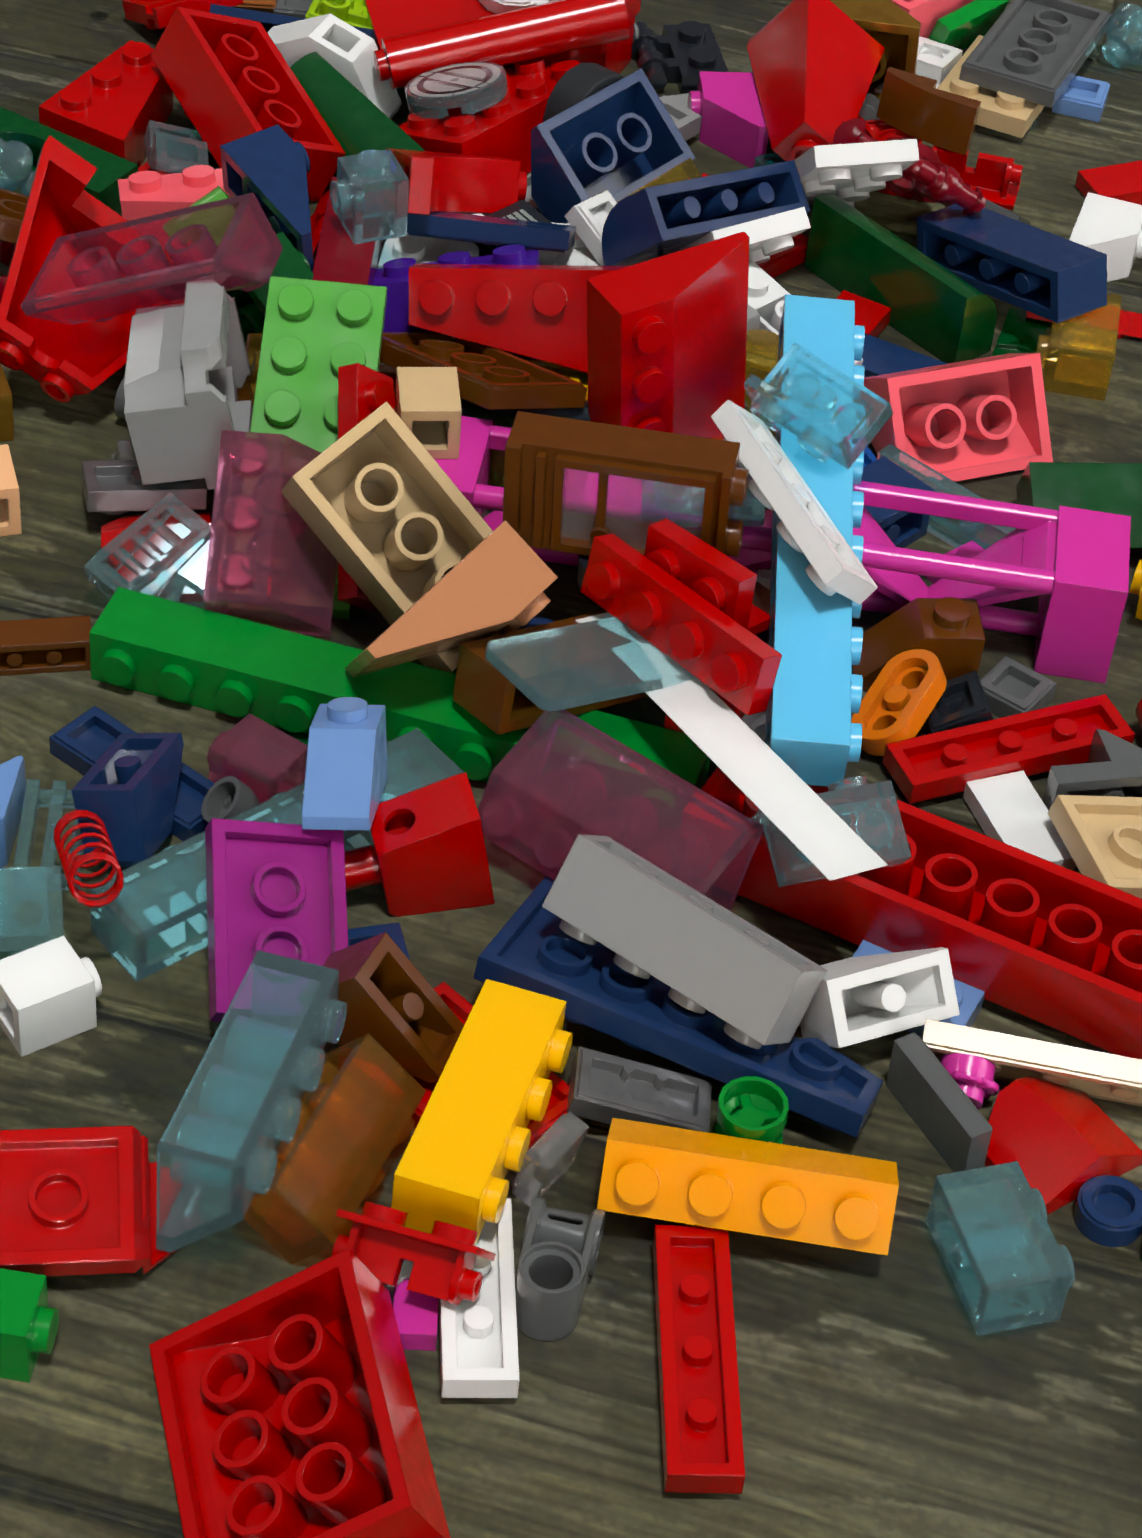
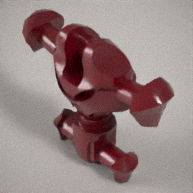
M858 118L842 122L835 130L833 138L834 145L878 141L864 133L866 120ZM889 138L887 141H892V140H906V139H903V138H894V139ZM918 143L919 161L903 170V177L885 182L886 187L890 191L904 199L917 200L918 203L939 202L945 207L957 204L963 208L962 214L974 215L985 208L986 199L978 187L974 190L969 183L963 182L956 169L942 163L939 155L932 148L922 143Z

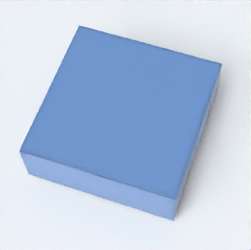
M1075 75L1053 105L1052 112L1100 122L1110 84Z

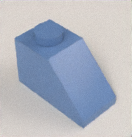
M357 697L336 698L327 704H319L309 728L302 829L370 831L388 780L385 705H367V701Z

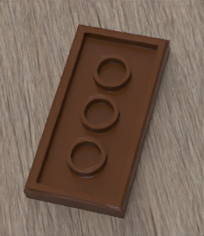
M383 332L381 363L395 369L397 367H457L460 397L488 410L585 407L587 387H584L582 383L497 348L437 332Z

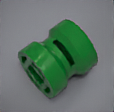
M743 1076L731 1080L722 1088L718 1097L716 1109L717 1122L713 1133L783 1144L782 1132L787 1123L789 1112L788 1098L779 1086L761 1077Z

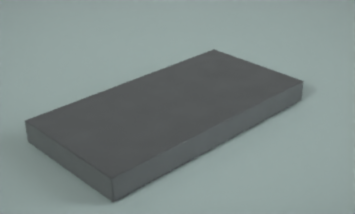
M1013 0L962 64L959 79L1052 108L1109 29L1112 14L1069 0Z

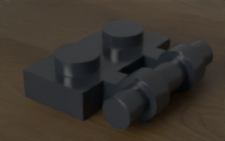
M639 21L634 24L632 53L638 59V70L642 68L654 90L664 88L667 83H677L680 94L689 93V91H697L699 71L729 72L710 23L702 24L697 21H684L675 25H663L662 35H656L654 30L650 29L645 22Z

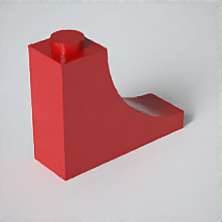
M386 148L383 182H386V204L406 213L430 215V212L493 213L520 200H525L527 174L526 171H520L521 161L512 158Z

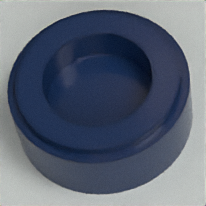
M1102 1175L1089 1179L1081 1186L1073 1210V1218L1077 1228L1086 1238L1103 1246L1122 1247L1133 1243L1142 1233V1191L1132 1182L1118 1176Z

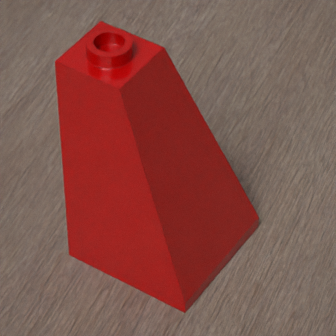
M830 0L791 1L747 43V50L771 147L785 161L797 159L813 146L834 145L835 130L842 122L858 117L885 49Z

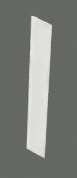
M609 612L575 619L576 622L630 647V649L612 654L610 657L829 881L888 865L705 683Z

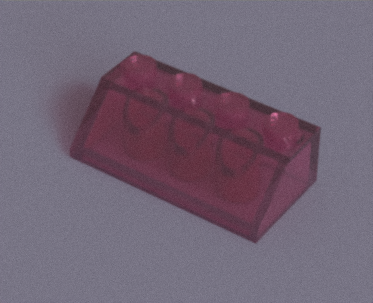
M254 193L57 237L20 307L26 316L75 325L93 320L96 322H106L117 315L135 312L138 308L164 306L185 301L186 282L214 279L220 286H224L226 292L238 289L252 291L268 283L283 247Z
M557 705L549 706L494 768L478 807L483 836L553 880L556 879L578 834L608 836L731 911L765 828Z

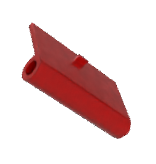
M364 0L379 50L374 51L377 74L380 81L389 80L392 89L410 86L419 76L446 66L463 63H487L499 67L628 39L630 36L625 0H559L498 14L488 11L478 0Z

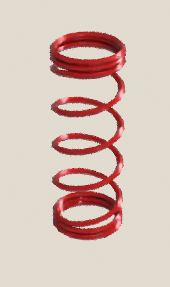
M75 810L66 813L54 828L53 840L71 895L80 904L87 907H102L110 904L119 896L123 888L124 876L105 824L97 814L88 810ZM88 818L98 824L80 823L75 825L61 839L64 828L73 820ZM90 827L101 833L80 834L74 837L64 849L67 838L80 828ZM95 837L101 840L100 843L91 842L83 844L72 853H68L70 848L83 838ZM88 847H97L90 853L77 855ZM92 860H96L95 862H91V863H88V864H84V863L90 862V861H92ZM102 861L107 862L105 867L98 872L91 874L77 872L79 868L87 869L97 866ZM112 865L111 873L102 882L86 884L74 878L76 876L78 878L91 879L101 876ZM116 874V881L113 886L100 894H87L75 886L89 889L102 887L111 881Z

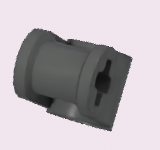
M533 1197L525 1225L515 1287L517 1328L526 1336L539 1341H555L565 1338L574 1331L579 1321L589 1277L593 1276L606 1219L605 1210L594 1209L588 1215L549 1207L546 1204L545 1198Z

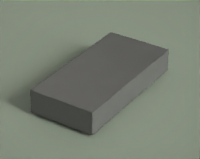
M914 1032L894 1040L886 1086L962 1183L982 1175L993 1130L992 1126L920 1036H917Z

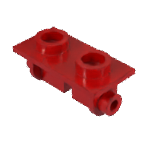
M935 145L929 147L939 155L942 163L956 169L963 182L969 183L974 190L978 187L985 199L1005 209H1014L1023 171V165L1014 164V158L979 152L976 168L966 166L969 150L966 155Z
M367 1201L364 1203L361 1215L337 1209L336 1216L353 1222L350 1236L340 1234L337 1237L332 1256L349 1248L381 1283L395 1287L397 1286L404 1259L412 1261L414 1264L406 1290L442 1299L456 1306L460 1305L462 1300L476 1301L483 1279L481 1272L473 1271L476 1256L494 1261L496 1256L495 1253L474 1246L478 1232L437 1220L434 1221L431 1234L404 1227L408 1213Z

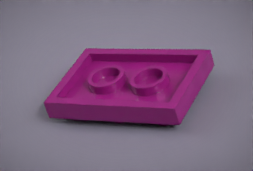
M211 818L205 828L210 1022L323 1027L299 998L329 955L348 947L344 831L302 829V825Z

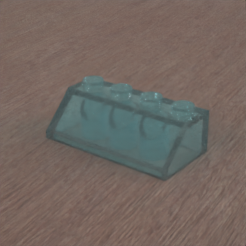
M260 950L257 951L157 1146L156 1249L171 1253L243 1221L255 1193L265 1195L268 1192L276 1170L278 1158L276 1149L279 1142L290 1143L293 1139L301 1114L302 1102L300 1098L304 1090L308 1092L316 1090L324 1066L325 1052L323 1049L327 1042L336 1044L344 1028L347 1003L338 1000L340 970Z

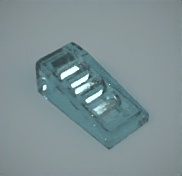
M170 492L100 549L83 568L89 582L110 599L118 587L155 596L216 532L209 523ZM171 515L191 531L183 539L164 524ZM154 533H157L172 548L164 553L148 539ZM138 549H141L155 561L150 567L147 568L133 556ZM122 565H125L137 575L133 581L128 582L117 572Z

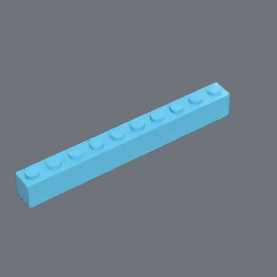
M785 294L778 335L775 439L862 563L864 539L863 536L853 535V528L860 529L864 492L853 491V485L861 484L863 474L864 449L854 448V442L860 443L862 439L864 407L854 406V401H861L865 368L864 366L854 365V360L861 361L865 326L855 325V301ZM773 511L769 609L771 619L768 645L781 653L782 658L766 710L765 743L807 785L842 788L847 762H859L862 745V724L851 723V713H859L862 698L863 677L862 675L852 674V665L860 664L863 643V628L853 627L852 618H860L862 603L859 605L837 592L833 596H828L812 582L805 571L810 562L804 553L793 549L779 534L776 525L781 519Z

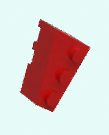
M130 40L39 106V123L136 163L140 167L145 160L147 145L150 141L155 142L173 110V91L165 83L164 76L151 57L154 49L146 43Z

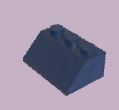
M642 68L531 130V197L542 215L550 222L569 223L564 216L574 205L607 190L618 203L620 200L646 187L655 186L695 159L694 154Z

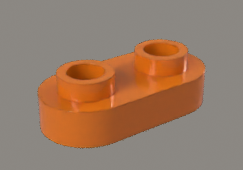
M911 649L901 652L891 658L877 676L861 701L859 713H854L851 719V723L862 724L861 748L866 753L874 756H884L886 744L914 738L918 734L947 685V679L940 661L933 652L925 649Z

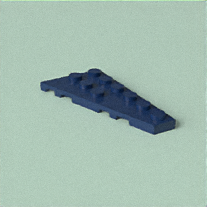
M556 867L549 871L478 957L473 977L476 980L485 983V980L489 979L567 1001L564 1020L574 1024L587 1025L620 1039L624 1044L633 1049L649 1051L676 1062L695 1075L712 1077L726 1084L743 1076H756L770 1080L779 1086L787 1096L789 1110L812 1119L816 1124L828 1130L841 1131L857 1138L876 1104L883 1084L882 1079L831 1046H828L819 1038L806 1037L798 1039L793 1035L790 1043L762 1045L760 1049L746 1046L726 1034L723 1028L727 1022L710 1011L706 1010L704 1014H700L674 1002L668 996L671 987L652 975L649 979H643L620 968L613 962L616 952L597 941L595 945H590L569 936L559 928L562 919L542 907L560 871Z

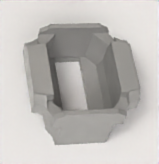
M214 279L186 282L184 303L138 308L135 315L132 316L124 379V415L143 485L205 478L208 490L213 489L215 495L242 492L253 405L251 400L238 401L237 388H242L247 376L251 375V368L235 298H231L226 293L224 286H220Z

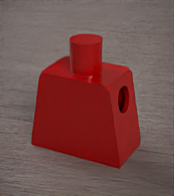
M466 772L379 803L369 831L372 844L344 851L346 892L381 883L388 912L393 916L402 917L495 904L481 818Z

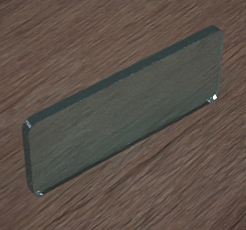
M616 617L492 640L487 643L485 658L538 708L550 712L663 689L696 679L687 669Z

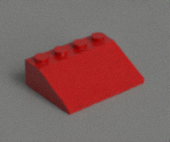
M744 231L587 279L588 414L591 422L718 440L725 438L711 416L727 400L732 401L743 409L745 408L750 237ZM646 480L659 497L673 493L680 486Z
M349 1248L149 1344L184 1538H451L389 1290Z

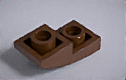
M888 67L876 117L922 141L966 155L971 146L981 101L936 89L937 80Z

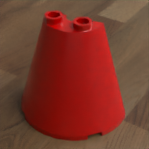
M49 136L40 152L0 301V363L10 369L24 371L39 381L42 390L51 398L68 403L74 395H85L92 392L126 364L132 316L135 315L136 309L184 303L186 282L214 279L217 282L225 257L194 235H191L175 254L86 192L84 188L98 168L52 136Z

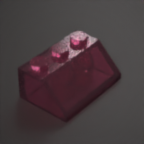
M221 431L203 596L205 609L303 635L331 637L338 561L280 492L294 474L320 455L321 452L283 434Z

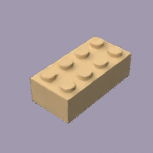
M387 401L294 474L280 491L390 625L493 532ZM502 629L494 633L492 636L497 635L499 632L502 631ZM460 648L419 660L424 666L451 673L457 668Z

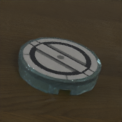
M476 61L456 63L422 73L410 80L404 90L410 112L423 118L441 119L449 116L447 109L461 107L462 114L467 113L468 115L492 107L503 100L507 94L508 81L503 66L491 62Z

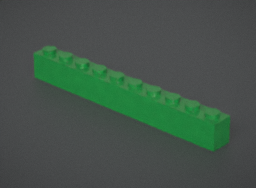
M122 587L117 588L89 632L91 679L267 726L284 728L290 732H303L309 734V728L319 704H327L329 701L341 697L361 698L367 701V705H385L387 757L453 775L466 772L468 779L676 834H681L683 812L708 780L710 758L682 732L593 710L498 735L453 700L456 674L406 662L352 677L345 667L364 650Z

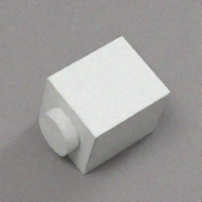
M64 935L0 960V1026L21 1057L97 1027L96 997L102 995V984L99 974L88 957L81 959L78 957Z

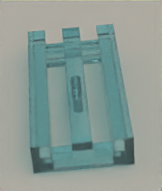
M27 779L12 871L13 888L70 891L65 874H55L58 851L53 840L54 828L63 817L64 808L75 809L72 792L67 790L66 781L53 780L52 789H41L40 780ZM40 807L49 808L40 872L30 873ZM77 819L74 820L73 826L78 825ZM80 829L72 833L71 840L80 835ZM82 839L78 840L70 848L69 853H72L77 847L83 845ZM84 850L80 851L77 855H85ZM79 868L77 872L83 873L84 868ZM74 876L76 880L82 882V878Z

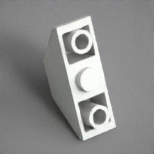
M331 13L273 26L267 32L289 67L305 55L316 51L390 119L398 112L402 104L397 90L391 88L389 80H379L374 60V51L378 50V47L370 36Z

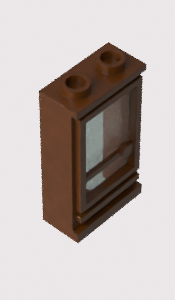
M517 411L505 446L503 522L506 520L519 536L533 548H546L554 551L590 556L594 537L613 533L644 555L649 525L667 518L723 554L739 557L744 520L733 518L734 506L744 507L749 469L738 468L739 442Z

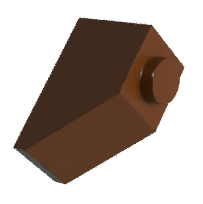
M954 597L916 598L863 633L860 664L852 665V674L862 675L863 677L862 692H868L885 664L891 658L911 649H925L933 652L940 661L947 681L975 670L978 673L985 644V635L977 600Z
M386 932L331 953L299 998L342 1049L430 1083L439 1080L464 1027L462 1022Z

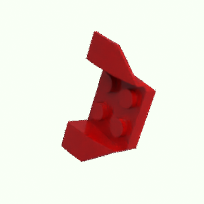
M133 1125L0 1130V1268L41 1274L47 1277L136 1273L143 1266L144 1275L209 1224L207 1160L149 1162L148 1138L144 1135L141 1136V1132Z

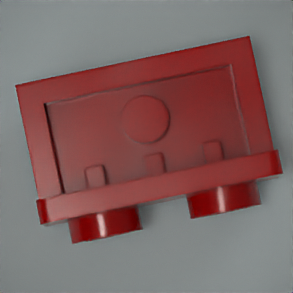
M667 518L649 525L644 552L645 557L754 635L769 629L771 616L752 604L757 574Z

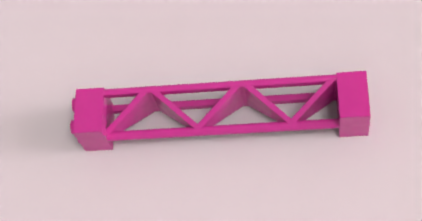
M461 416L459 459L434 460L492 531H494L503 523L504 487L489 485L491 449L505 451L512 428L493 425V420ZM566 469L564 509L596 514L599 473ZM750 474L748 483L753 479ZM609 475L606 515L644 521H660L667 518L679 526L702 528V517L671 513L646 480ZM861 481L860 485H853V491L864 492V505L1016 528L973 558L896 547L863 505L860 529L853 528V535L863 536L862 565L878 588L862 602L861 610L893 614L916 598L954 597L958 599H976L983 629L1036 637L1034 671L1040 674L1098 683L1106 682L1128 596L1131 516L1060 505L1058 510L867 481ZM487 509H488V510H494L493 512H491L490 514H488V515L486 516V514H487ZM770 509L749 523L744 524L739 557L728 556L755 574H758V569L771 568L773 511ZM530 546L544 562L578 567V554ZM919 575L941 579L927 587ZM1039 595L1038 613L989 606L991 604Z

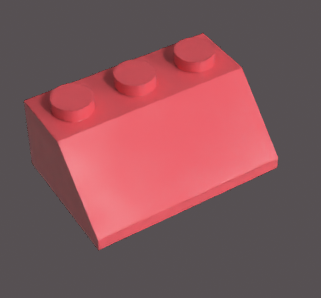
M1009 353L864 378L862 402L866 433L879 458L885 456L928 486L1024 470L1029 462H1053L1040 353Z

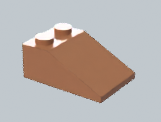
M505 520L346 666L345 669L352 677H357L460 648L461 643L490 637L500 629L505 633L516 631L521 626L526 625L551 601L543 591L558 577Z

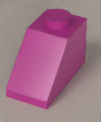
M699 71L697 91H689L687 102L688 109L702 116L700 133L698 134L699 141L749 168L764 166L769 135L753 73Z

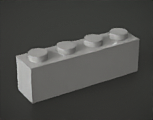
M578 834L542 907L562 919L559 928L563 932L586 944L595 945L597 941L616 952L613 962L620 968L643 979H649L651 975L671 987L668 996L674 1002L696 1013L704 1014L706 1010L710 1011L727 1022L723 1028L726 1034L736 1041L755 1049H760L762 1045L790 1043L828 971L608 836Z

